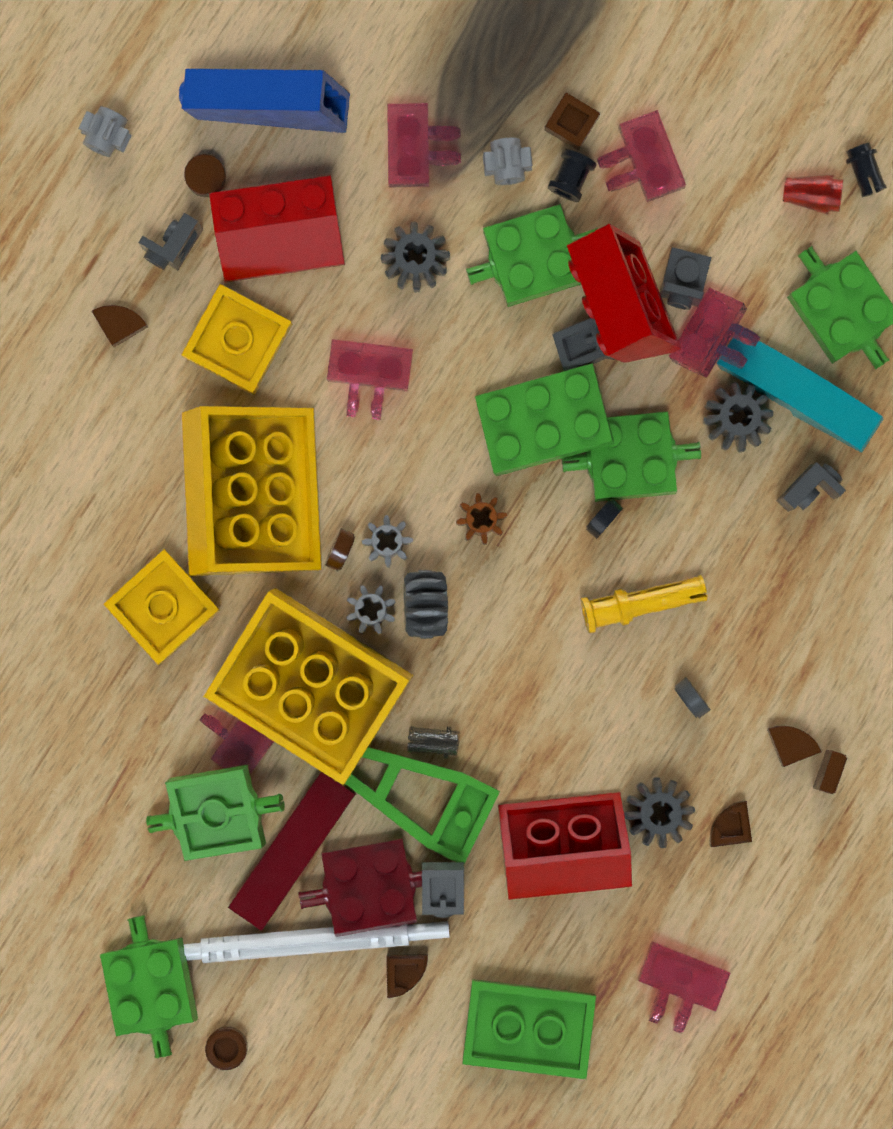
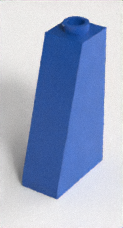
M185 69L184 82L181 83L179 88V100L182 105L181 109L197 120L346 133L350 93L324 70Z

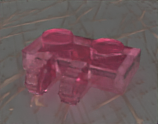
M428 103L387 104L389 188L429 187V164L449 166L461 163V154L452 150L429 151L428 139L434 141H454L461 138V129L454 126H428Z
M658 110L619 124L618 129L625 147L604 154L597 159L598 165L602 169L613 167L628 158L632 162L633 171L614 176L606 182L608 191L611 192L626 188L639 181L646 202H650L686 187Z
M709 287L678 340L681 349L670 353L669 358L672 362L707 378L718 359L741 369L748 359L742 353L726 347L731 337L754 347L760 337L748 328L739 325L747 310L744 303Z
M332 339L327 381L350 384L346 416L356 417L360 405V386L375 387L374 400H372L370 411L372 419L381 420L385 389L408 392L413 349Z
M204 713L200 718L201 723L224 739L211 757V760L224 769L248 765L251 775L274 744V741L241 720H238L230 731L212 715Z
M652 941L637 979L639 982L659 989L649 1015V1021L656 1024L660 1022L666 1010L669 994L683 999L673 1020V1031L678 1033L684 1032L694 1003L716 1012L731 973Z

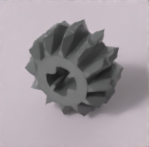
M411 222V234L406 235L403 228L398 226L395 228V234L399 241L391 238L384 240V246L392 252L381 254V262L392 264L385 271L388 279L401 274L397 282L399 289H404L408 281L411 280L413 281V291L417 293L421 290L420 280L424 279L430 288H434L436 280L432 273L439 276L446 275L447 268L439 262L450 260V252L439 250L446 243L443 235L430 240L434 232L433 226L428 225L423 233L420 234L418 233L417 222ZM414 250L416 254L424 252L425 254H422L423 263L418 265L414 260L407 263L406 260H409L408 252Z
M734 382L730 385V396L724 389L719 388L715 391L719 403L711 400L707 401L705 408L716 415L705 417L703 424L707 426L716 425L717 427L708 435L710 440H715L720 434L725 437L721 444V449L728 450L733 440H735L737 451L742 453L747 447L746 439L752 446L757 447L762 443L757 432L765 435L771 432L772 428L761 420L772 418L774 415L773 410H760V406L768 400V397L764 394L756 401L751 398L755 392V386L750 384L744 391V394L741 395L739 384ZM730 409H733L736 413L742 410L746 413L747 417L743 420L744 423H747L745 427L740 422L735 425L730 422L729 418L733 415L732 412H729Z
M418 570V572L407 573L404 578L403 597L405 631L410 637H420L421 639L444 636L448 624L446 577L442 572L432 570Z
M658 777L652 779L653 792H649L646 785L639 783L637 784V789L643 795V798L639 800L634 796L628 795L626 799L628 803L638 806L637 811L624 812L625 819L627 820L639 819V822L634 824L629 829V832L632 835H636L646 828L642 837V843L646 846L650 845L655 834H657V843L660 848L667 847L666 834L668 833L676 843H680L682 837L676 830L678 825L686 830H691L693 827L690 822L682 820V815L695 813V807L688 805L680 806V803L687 800L690 794L684 790L673 797L677 787V782L674 780H670L667 783L664 792H662V783ZM656 802L661 806H664L666 803L669 807L665 812L667 820L663 823L657 819L653 823L650 819V816L654 813L651 806Z

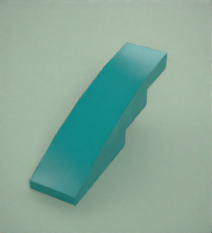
M739 329L717 361V365L721 370L749 385L755 386L757 393L765 394L768 399L790 410L794 417L861 453L884 420L882 415L842 389Z

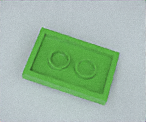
M593 363L475 396L493 472L496 476L614 444Z
M472 979L462 1064L587 1079L596 995Z

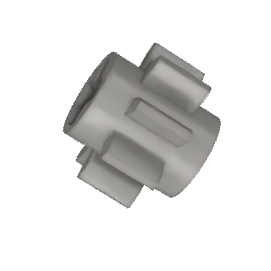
M100 106L95 115L86 111L78 128L82 134L86 135L83 145L106 157H111L115 149L124 152L132 136L129 134V130L124 128L128 120L121 114L103 106Z
M514 137L492 141L490 143L491 152H483L485 176L494 175L496 185H512L525 181L524 171H532L533 166L531 147L521 148L520 139Z
M385 515L383 519L384 525L378 528L369 522L368 527L373 532L372 539L362 540V545L373 546L374 551L369 557L371 562L376 560L378 556L385 558L387 568H390L391 558L398 555L403 560L407 559L406 554L402 551L403 545L413 543V538H402L401 532L406 526L404 521L399 523L397 527L390 525L388 515ZM382 532L387 536L392 532L397 534L394 539L397 548L393 551L388 547L383 551L379 550L378 547L381 544L378 538L379 534Z
M362 585L360 586L362 596L358 600L354 598L347 599L351 605L355 606V612L349 614L346 618L348 621L359 619L362 622L359 627V633L361 634L366 631L367 626H374L375 631L378 634H382L380 623L384 619L389 622L395 621L392 615L387 614V607L393 606L396 602L394 599L383 601L381 598L383 593L382 586L376 589L375 594H368L367 589ZM367 599H371L374 604H382L383 609L377 612L378 619L375 621H371L368 616L361 617L360 611L365 608L364 601Z

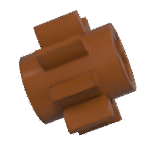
M476 493V503L471 507L463 502L460 504L461 509L467 515L466 518L458 519L456 525H467L469 531L465 537L466 541L470 540L475 534L481 536L483 545H487V535L493 532L499 536L503 534L501 528L496 526L497 520L507 518V513H496L494 507L497 504L498 498H493L488 504L482 502L481 495ZM484 509L489 511L488 520L492 525L489 528L485 525L480 526L479 529L473 526L474 517L471 513L475 511L480 514Z

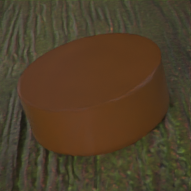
M201 154L193 157L187 163L184 178L188 188L194 194L200 197H209V193L222 190L226 182V173L222 163L216 157Z
M342 528L340 529L329 552L325 566L336 571L342 569L355 540L353 533Z
M221 1027L215 1030L208 1038L205 1046L208 1061L220 1070H232L238 1067L245 1059L248 1051V1043L245 1036L234 1027Z

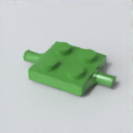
M561 204L483 228V234L489 249V262L466 268L469 282L473 285L474 283L494 278L495 282L502 289L507 307L581 285V282L579 283L575 280L569 269L568 261L571 260L567 245L596 231L598 228L574 235V232L567 225Z
M813 246L799 254L798 257L806 266L811 276L803 286L790 293L787 298L830 362L833 364L848 353L859 352L860 350H863L875 370L888 362L890 359L887 358L876 340L886 328L893 324V304L857 251L840 262L828 264L827 266L823 264Z
M668 412L608 417L614 444L587 451L585 454L562 458L563 472L587 470L593 482L595 502L609 501V499L622 500L673 495L677 493L675 476L677 461L701 459L700 442L675 444V440L670 433Z
M248 765L169 778L165 782L170 801L169 813L147 816L146 824L149 826L147 828L149 833L172 829L180 841L184 861L263 848L266 844V839L261 823L262 814L284 811L285 803L282 801L284 799L282 794L258 798L252 786Z
M145 915L127 919V921L129 922L133 943L123 949L100 954L116 1036L137 1032L151 1034L155 1053L154 1057L170 1056L172 1052L167 1030L175 1025L192 1023L198 1020L187 959L184 953L183 939L177 938L166 941L149 939Z

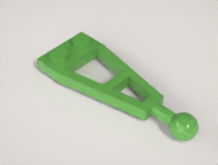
M368 747L362 756L363 758L389 765L376 792L352 773L345 784L425 847L455 862H464L465 864L500 791L463 772ZM401 769L457 784L433 835L386 800Z

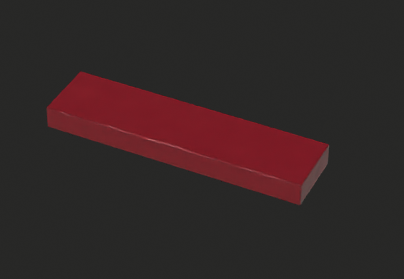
M321 772L228 908L262 931L356 793Z

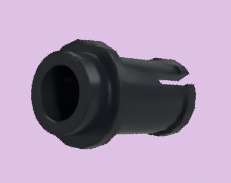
M870 142L846 151L849 157L846 160V164H851L862 198L873 193L868 180L869 177L873 182L876 193L887 188L874 154L878 153L877 149H872Z

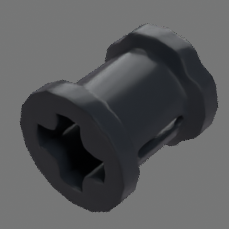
M564 149L561 154L564 160L555 180L549 182L548 189L567 200L579 202L582 197L580 191L589 171H594L597 164L579 152Z

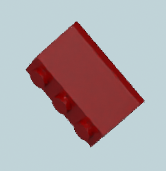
M331 175L209 193L214 232L225 283L345 265Z
M609 223L567 245L571 260L568 261L569 269L575 280L579 283L581 282L585 296L582 297V303L589 317L595 319L599 333L596 334V340L604 355L626 363L674 353L681 349L639 240Z
M620 792L498 805L508 900L632 887L631 850Z

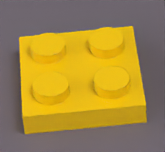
M219 284L181 356L255 395L293 324L290 320Z
M165 549L103 604L157 665H161L220 611L215 603Z

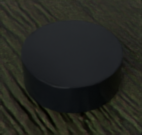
M609 499L586 526V530L597 539L623 510V507L614 499Z

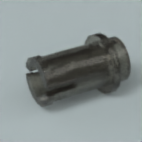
M410 726L408 735L410 743L408 742L407 750L408 752L444 754V759H449L450 755H458L460 732L452 731V727L447 726L446 730Z

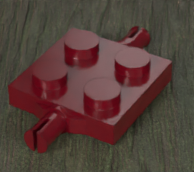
M403 839L321 853L325 873L322 884L323 888L298 892L301 909L326 904V908L332 916L335 937L416 923L414 898L416 888L422 887V870L412 871L411 866L406 860Z

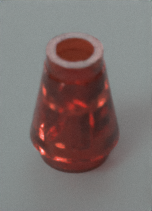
M834 174L786 178L783 202L829 215V211L839 212L844 179H834Z

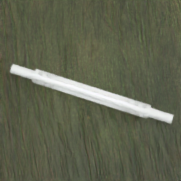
M448 921L405 924L335 937L334 927L201 938V943L184 944V953L187 961L202 959L203 963L409 946V941L450 938Z

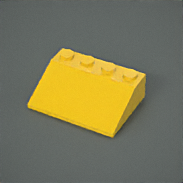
M199 406L182 412L189 576L321 570L314 408Z
M274 588L267 592L203 697L344 786L414 675L282 591Z

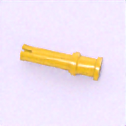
M700 575L636 592L627 593L626 590L618 589L614 590L613 595L593 600L584 597L580 598L587 631L588 633H594L597 627L619 622L622 626L628 625L629 622L633 621V617L691 603L707 601L708 597L707 594H704L707 593L704 579Z

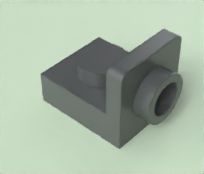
M184 213L179 222L173 220L163 236V241L166 242L163 247L144 236L141 237L138 243L146 252L144 258L162 270H165L166 266L169 265L178 271L203 229L196 219Z
M672 247L660 291L661 297L668 299V305L684 310H690L691 305L697 307L700 305L712 257Z
M587 319L552 334L563 371L592 363L595 364L604 359L616 360L604 355L596 340V334L599 333L595 319Z
M816 462L810 465L776 501L788 512L794 510L797 506L804 510L820 494L815 488L817 485L833 499L841 497L846 490L840 485L843 481L842 477L827 464L821 467Z
M422 862V915H434L440 918L464 915V862Z

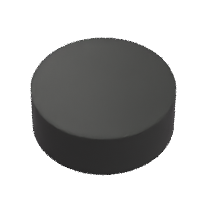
M687 677L675 685V691L696 718L700 719L711 710Z

